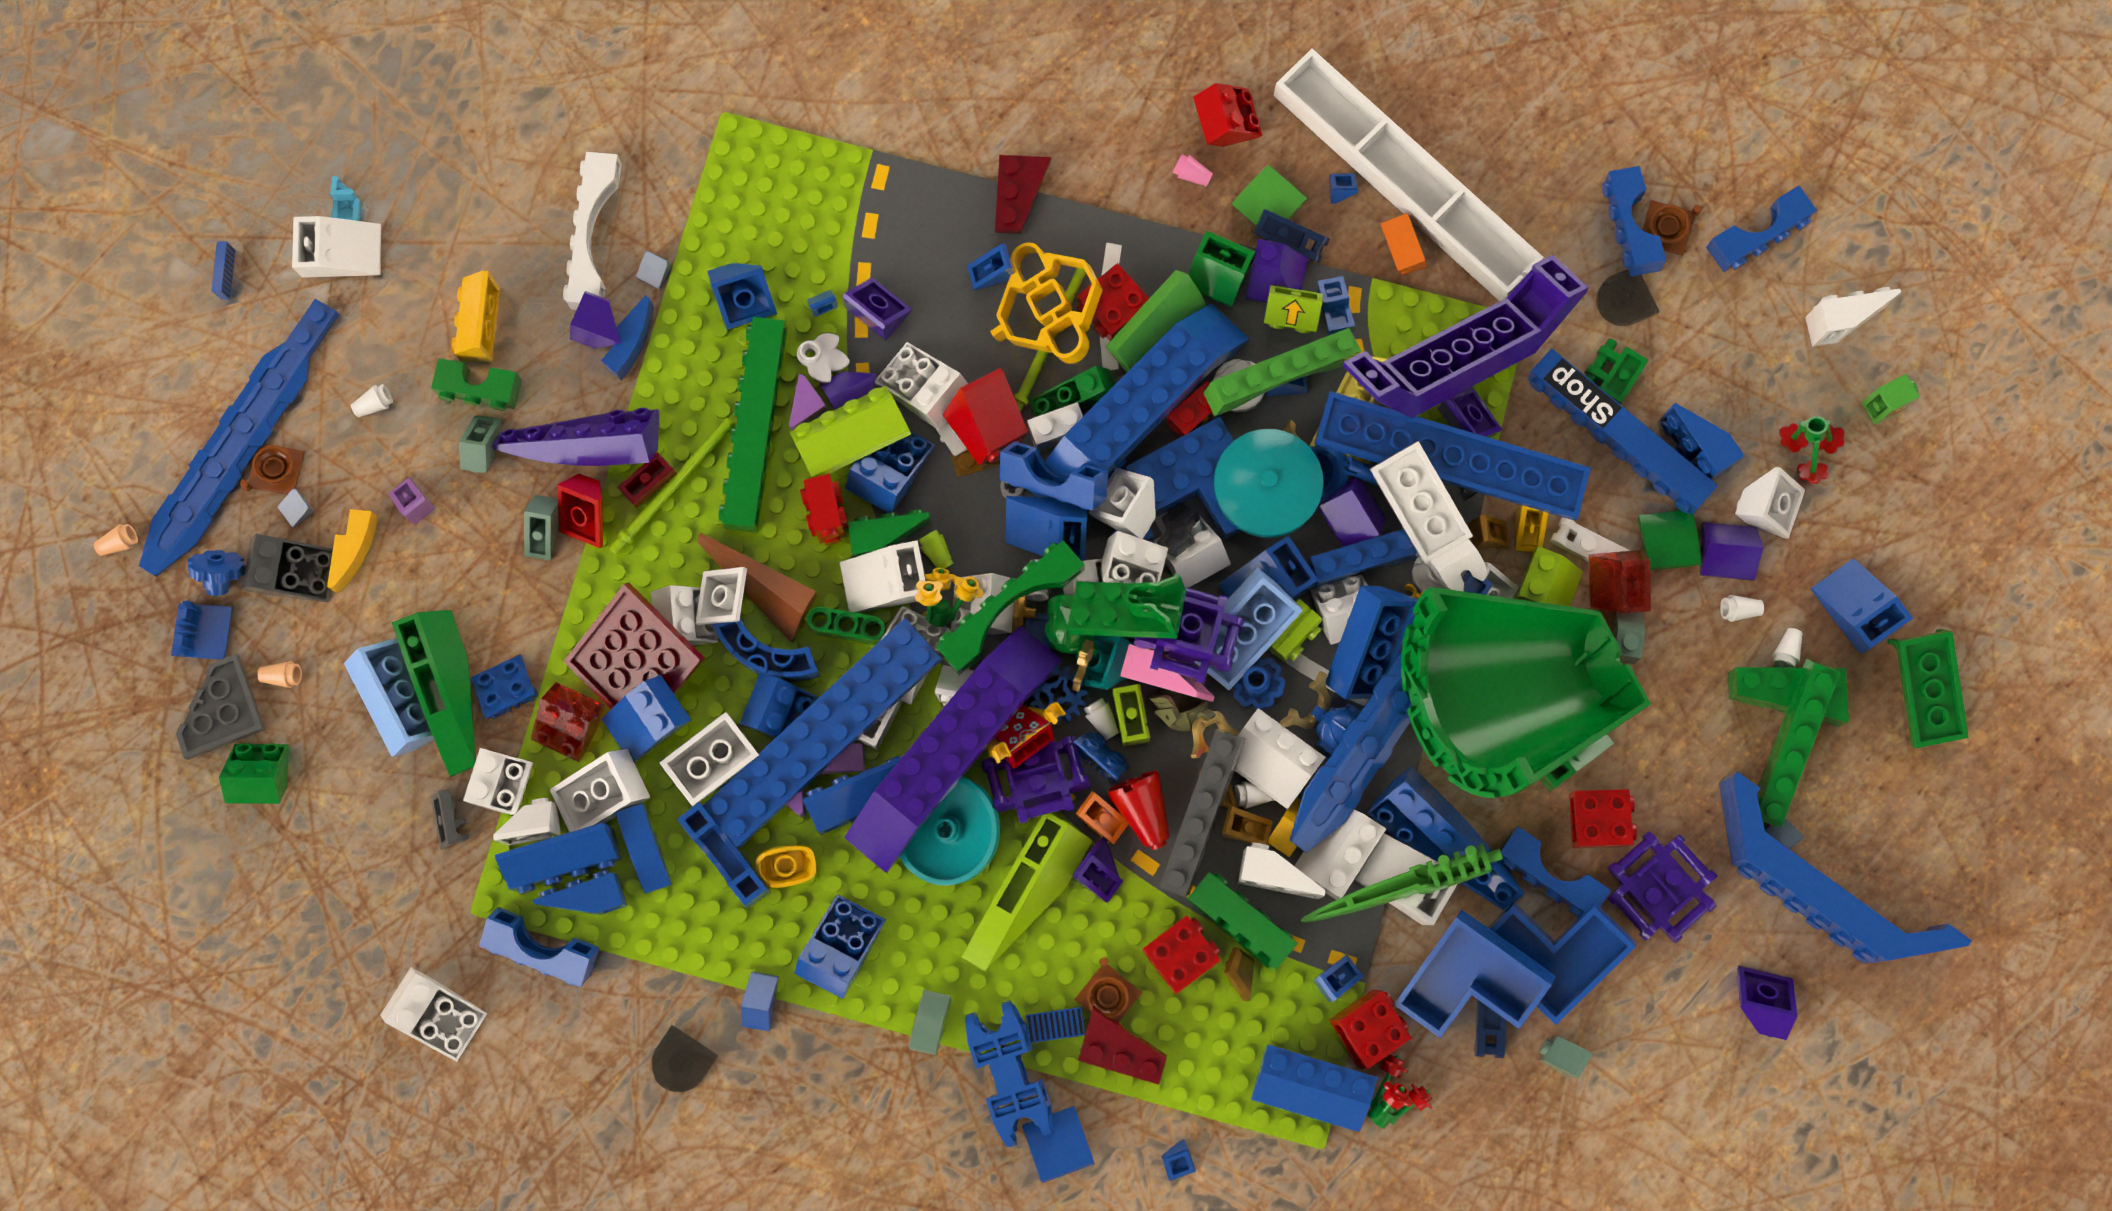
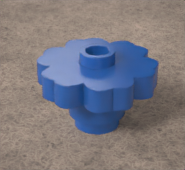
M223 550L205 551L203 554H194L187 560L189 577L195 581H203L206 593L213 596L228 593L231 579H240L245 574L243 557L235 552L225 553Z
M1260 657L1232 687L1236 689L1234 691L1235 700L1244 708H1249L1252 705L1256 710L1259 708L1261 711L1265 710V708H1272L1274 706V699H1280L1284 695L1286 682L1280 677L1282 668L1272 658L1262 661ZM1259 679L1263 681V684L1261 686H1253V682L1255 680Z

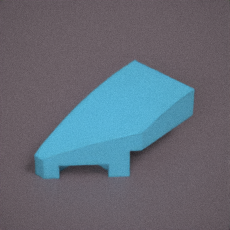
M332 176L330 195L333 199L331 218L360 221V200L351 188L346 187L337 176Z

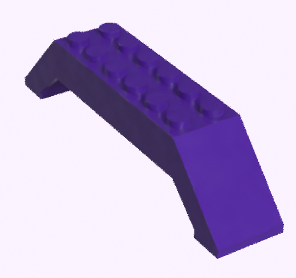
M1551 255L1535 263L1531 271L1509 296L1498 303L1383 362L1373 359L1364 351L1344 361L1343 367L1379 403L1410 418H1414L1536 353L1583 298L1589 287L1554 255Z
M1019 626L980 663L875 789L844 838L887 873L902 856L923 824L1025 701L1047 681L1063 660L1022 626Z

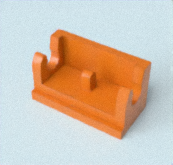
M1408 213L1380 223L1398 273L1401 272V275L1427 268Z

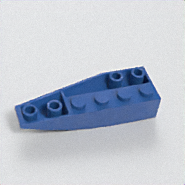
M903 756L893 757L884 764L869 768L851 778H848L847 775L839 777L832 781L833 786L824 790L822 787H818L807 792L808 797L802 800L818 833L823 835L856 820L875 789Z
M1412 766L1395 778L1367 810V813L1381 826L1386 828V831L1394 839L1437 862L1441 855H1447L1449 859H1453L1454 852L1458 851L1460 856L1466 854L1465 848L1470 845L1478 850V845L1483 844L1486 853L1492 851L1467 820ZM1500 860L1490 863L1492 872L1460 883L1502 910L1524 895L1523 890Z

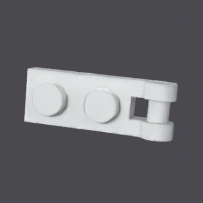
M1561 517L1558 523L1559 529L1557 533H1553L1550 542L1617 576L1630 550L1576 524L1573 520ZM1569 532L1576 535L1573 542L1567 539Z

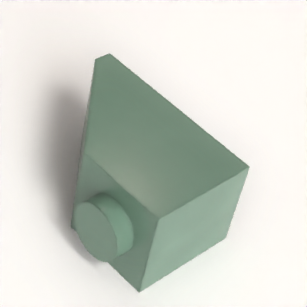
M474 416L459 441L460 469L469 470L473 473H487L495 459L496 450L493 449L492 444L499 436L501 419Z
M534 495L524 511V556L551 561L559 529L557 498Z
M1615 606L1611 632L1621 648L1620 661L1635 664L1642 659L1645 638L1643 613L1641 610Z
M1552 1036L1551 1039L1546 1038L1539 1049V1053L1542 1054L1539 1061L1566 1078H1579L1593 1055L1590 1051L1559 1036Z

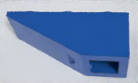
M609 870L593 874V879L583 882L582 879L566 884L567 888L556 891V888L545 890L539 893L540 898L533 900L534 904L598 915L627 906L618 874L609 873Z

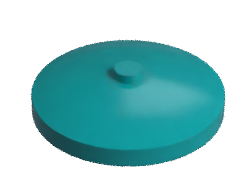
M1276 429L1251 431L1234 440L1221 455L1214 475V493L1218 506L1224 516L1238 529L1258 537H1279L1292 533L1302 527L1313 516L1323 492V473L1315 453L1300 438Z
M963 776L900 857L905 866L918 878L936 885L961 884L983 872L997 851L1001 831L998 811L993 807L990 795L978 783Z

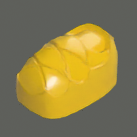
M807 845L776 846L764 850L758 855L755 860V870L758 877L768 887H787L813 878L816 874V860L813 850Z

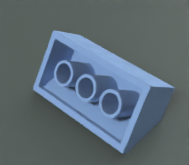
M1258 567L1231 595L1225 606L1224 613L1238 616L1244 620L1243 628L1238 632L1231 657L1233 661L1230 671L1224 672L1216 669L1215 666L1209 665L1207 671L1209 675L1228 690L1238 682L1244 673L1303 611L1275 581ZM1220 625L1213 653L1221 655L1228 630L1224 625ZM1195 661V663L1198 666H1200L1201 662Z
M397 638L358 648L346 660L344 665L391 756L395 757L415 751L433 741V735L415 692Z

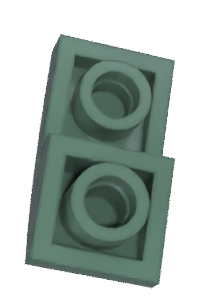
M927 990L923 991L912 1030L909 1049L937 1055L944 1033L943 1025L951 1004V996Z

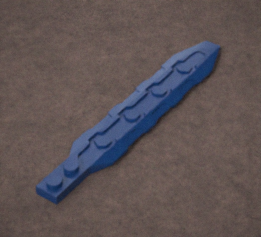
M314 299L286 342L263 355L250 374V380L234 404L227 408L219 420L220 424L204 448L197 452L189 464L190 468L174 492L167 496L152 518L139 567L157 577L198 544L213 522L212 517L229 492L234 491L243 477L242 473L258 449L265 445L273 433V427L289 403L294 402L306 384L310 358L340 315L336 310Z
M1469 570L1462 577L1464 592L1487 595L1493 586V583L1487 578L1484 581L1474 578ZM1402 652L1388 673L1381 677L1373 689V695L1356 720L1351 721L1331 757L1324 766L1320 767L1304 791L1289 841L1306 853L1347 821L1361 800L1363 791L1378 769L1383 767L1393 753L1392 748L1411 722L1407 709L1412 707L1409 691L1403 692Z

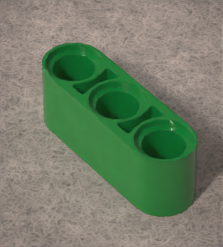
M815 607L807 616V622L811 630L815 634L825 637L876 645L887 631L883 621L879 617ZM817 616H826L827 623L824 626H814V620ZM845 620H851L854 622V627L851 631L844 632L840 630L841 623ZM871 625H879L881 627V631L877 636H869L867 634V629Z

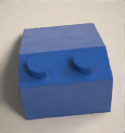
M661 675L642 682L625 695L601 719L622 750L628 749L634 763L691 721Z

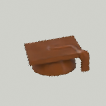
M1651 200L1642 230L1646 233L1660 236L1664 251L1683 256L1694 217L1700 214L1701 206L1695 205L1692 211L1676 205H1668Z
M265 444L258 449L252 460L249 481L241 480L240 486L246 492L258 489L288 495L291 490L296 488L305 451Z
M1102 957L1099 960V964L1102 966L1074 1000L1090 1014L1092 1013L1093 1006H1095L1111 1020L1120 1022L1142 992L1109 966V961L1106 957Z

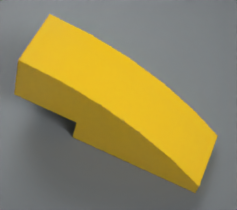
M350 509L346 535L335 534L327 585L334 592L341 593L361 567L370 549L379 518L372 511Z

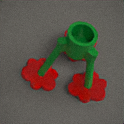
M1813 416L1807 421H1801L1799 428L1797 424L1792 423L1789 427L1784 426L1779 430V435L1782 438L1780 441L1781 445L1784 447L1788 446V449L1793 453H1797L1801 448L1807 447L1808 441L1813 443L1811 460L1807 464L1802 463L1797 467V471L1800 473L1799 478L1807 480L1811 484H1817L1821 479H1827L1828 466L1824 463H1817L1818 452L1824 449L1827 454H1834L1838 447H1843L1845 444L1843 439L1845 435L1844 430L1840 427L1833 428L1830 420H1825L1820 416Z

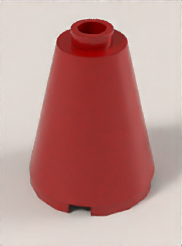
M1151 770L1142 773L1140 777H1131L1112 786L1107 793L1143 846L1151 847V850H1155L1167 844L1166 840L1170 837L1160 775L1157 770Z

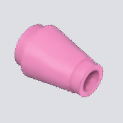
M1181 154L1172 172L1178 175L1177 178L1205 187L1213 175L1212 172L1191 155L1187 157L1184 154Z

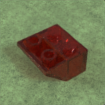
M1643 550L1588 554L1590 606L1592 608L1619 613L1651 611L1650 558Z
M555 682L540 699L531 740L580 762L600 724L604 704Z

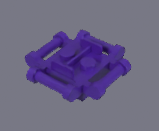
M1185 587L1186 594L1177 639L1135 637L1134 644L1143 649H1155L1150 669L1157 671L1158 668L1196 678V682L1204 684L1209 665L1215 666L1216 669L1224 672L1231 670L1233 664L1231 657L1238 632L1243 628L1244 620L1238 616L1224 613L1228 596L1220 594L1218 597ZM1220 625H1224L1228 630L1221 655L1213 653ZM1163 652L1169 653V658L1189 664H1194L1195 661L1201 662L1200 668L1163 658L1162 654Z
M1067 736L1056 743L1053 740L1015 769L1009 765L1005 757L998 764L992 757L984 759L981 765L983 771L987 773L993 796V807L998 812L1016 808L1020 824L1028 822L1030 818L1059 810H1074L1070 794L1085 790L1090 786L1089 778L1087 775H1084L1077 751L1079 746L1074 743L1077 738L1075 736ZM1067 753L1074 776L1070 781H1066L1059 757L1060 754ZM1006 770L1012 796H1004L997 771Z
M1648 831L1642 836L1643 840L1617 863L1613 862L1608 866L1609 872L1620 885L1607 897V900L1612 905L1616 904L1640 931L1639 935L1644 941L1649 939L1660 928L1670 940L1677 943L1682 939V934L1707 911L1712 912L1717 907L1713 899L1706 895L1702 889L1716 879L1718 875L1712 869L1710 871L1684 843L1685 839L1680 834L1676 835L1663 847L1656 836ZM1651 849L1654 854L1628 877L1624 871ZM1676 850L1701 877L1696 883L1670 855L1672 851ZM1625 893L1651 921L1649 925L1623 897ZM1695 898L1699 904L1675 926H1672L1668 920L1690 900Z

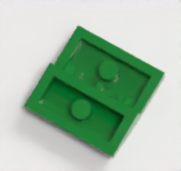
M1682 511L1638 515L1637 523L1643 541L1641 550L1647 571L1701 565L1700 545L1693 515Z

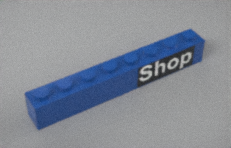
M1552 348L1530 371L1527 379L1534 390L1539 393L1543 392L1550 398V402L1556 408L1564 409L1569 413L1575 424L1580 427L1584 426L1591 432L1592 437L1597 442L1605 443L1610 447L1616 458L1621 461L1625 460L1633 467V471L1639 477L1647 478L1654 484L1655 490L1675 501L1674 504L1680 511L1693 515L1718 487L1714 481Z

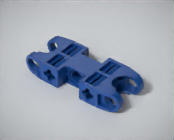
M1009 1000L1002 1003L1004 1016L1001 1017L1002 1023L998 1031L986 1028L983 1022L980 1023L975 1012L966 1015L965 1025L967 1042L975 1068L989 1065L998 1091L997 1094L986 1098L993 1124L1007 1147H1013L1017 1145L1015 1131L1018 1130L1017 1124L1020 1118H1030L1036 1126L1040 1127L1044 1136L1053 1134L1054 1123L1051 1102L1043 1079L1029 1082L1021 1054L1031 1051L1033 1047L1020 1013ZM1019 1039H1020V1042H1017V1043H1014V1044H1011V1045H1007V1046L1005 1045V1044H1007V1043H1010V1042H1013V1041H1016V1040H1019ZM995 1047H996L995 1050H992V1051H989V1052H986V1053H983V1054L981 1053V1052H983V1051H986V1050H989V1049H992V1048H995ZM1038 1094V1096L1023 1100L1024 1098ZM1013 1102V1104L999 1108V1106Z

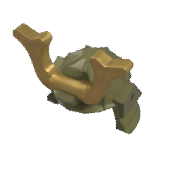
M1165 688L1148 696L1153 704L1158 707L1155 714L1166 725L1178 731L1186 732L1192 730L1194 747L1191 758L1193 759L1199 758L1202 753L1208 752L1209 747L1205 743L1203 732L1210 729L1213 723H1216L1221 730L1239 735V731L1233 729L1228 724L1222 713L1208 709V700Z

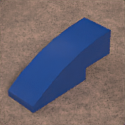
M646 295L617 326L621 344L614 345L601 359L605 368L621 381L634 365L648 336L654 306Z
M639 804L615 812L644 893L647 894L672 885L646 806Z

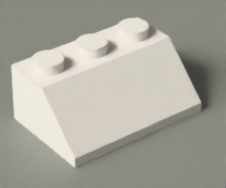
M1258 708L1238 735L1246 738L1235 771L1288 809L1325 759V756Z
M725 712L667 756L660 764L693 807L757 758L759 754L733 719Z
M1353 810L1344 824L1307 853L1303 852L1295 867L1325 889L1326 894L1338 900L1344 896L1386 828L1363 813Z

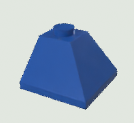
M731 263L708 271L710 283L727 330L750 323L753 317L766 318L777 314L761 266Z

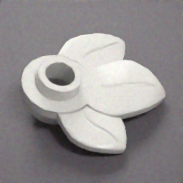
M830 333L821 334L814 341H805L798 347L797 358L799 362L807 366L809 375L819 382L830 383L831 372L840 371L849 365L848 357L836 349L839 343L838 335ZM812 352L815 356L806 357V354Z

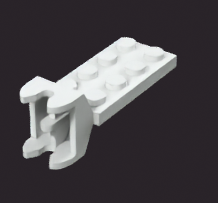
M1419 441L1370 468L1371 473L1423 563L1429 562L1431 570L1441 585L1450 590L1464 592L1462 577L1467 570L1470 571L1474 578L1481 581L1485 580L1487 575L1486 565L1478 550L1469 540L1473 535Z

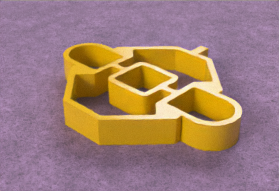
M1027 242L1019 245L1011 254L1010 261L1014 274L1009 278L996 314L1001 325L990 331L992 336L998 342L1007 338L1016 346L1054 353L1062 362L1067 364L1081 361L1089 350V340L1085 332L1090 328L1103 291L1091 266L1084 259L1044 253L1034 243ZM1038 253L1045 269L1025 281L1020 269L1021 262L1027 255ZM1062 265L1085 269L1092 283L1082 312L1072 311V305L1063 287L1054 279L1058 276ZM1057 291L1062 303L1042 315L1037 302L1052 292ZM1018 293L1027 295L1026 299L1035 318L1043 326H1046L1041 329L1036 341L1014 336L1007 322ZM1073 324L1079 336L1078 345L1072 352L1062 354L1053 337Z

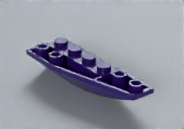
M647 408L623 412V410H613L605 414L517 430L508 429L500 433L492 447L494 450L523 458L566 465L607 466L650 463L658 450L659 410H648Z

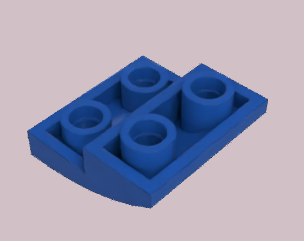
M1075 1106L1053 1113V1134L1044 1136L1040 1127L1036 1126L1034 1121L1022 1125L1041 1183L1095 1164Z

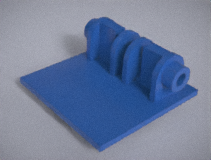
M191 601L179 603L171 656L214 660L224 659L226 657L233 607L194 604Z
M521 654L471 677L483 715L488 719L492 717L496 719L497 716L506 713L507 710L511 712V706L513 705L518 709L520 708L519 703L523 705L530 701L533 702L535 701L534 698L538 696L537 690L534 686L532 687Z
M1088 731L1074 741L1079 746L1077 748L1078 754L1085 761L1092 758L1089 762L1090 765L1096 761L1098 765L1095 770L1097 771L1102 767L1099 773L1109 782L1112 780L1116 783L1121 778V774L1130 768L1126 763V758L1118 751H1112L1106 746L1105 739L1098 733Z

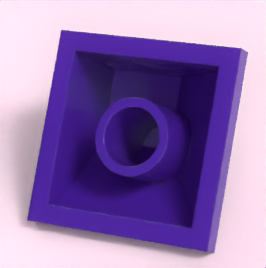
M1258 239L1246 299L1267 303L1270 285L1301 290L1308 258L1285 244Z
M1738 966L1737 979L1740 1008L1759 1034L1787 1040L1798 1017L1793 978Z

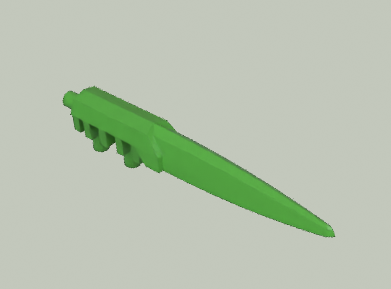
M1483 844L1478 845V850L1472 845L1465 848L1466 854L1462 856L1459 855L1458 851L1454 852L1453 859H1449L1447 855H1441L1438 858L1439 864L1433 865L1432 861L1426 862L1427 865L1418 864L1412 866L1408 872L1360 889L1304 916L1301 922L1309 923L1389 903L1417 893H1433L1492 872L1490 863L1503 859L1501 851L1496 849L1486 853Z

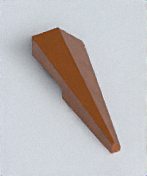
M700 533L697 542L722 569L747 568L744 593L784 636L793 643L805 623L807 613L818 596L816 591Z

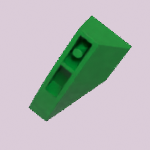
M452 611L416 612L391 622L421 708L449 776L453 777L473 769L476 762L469 658Z

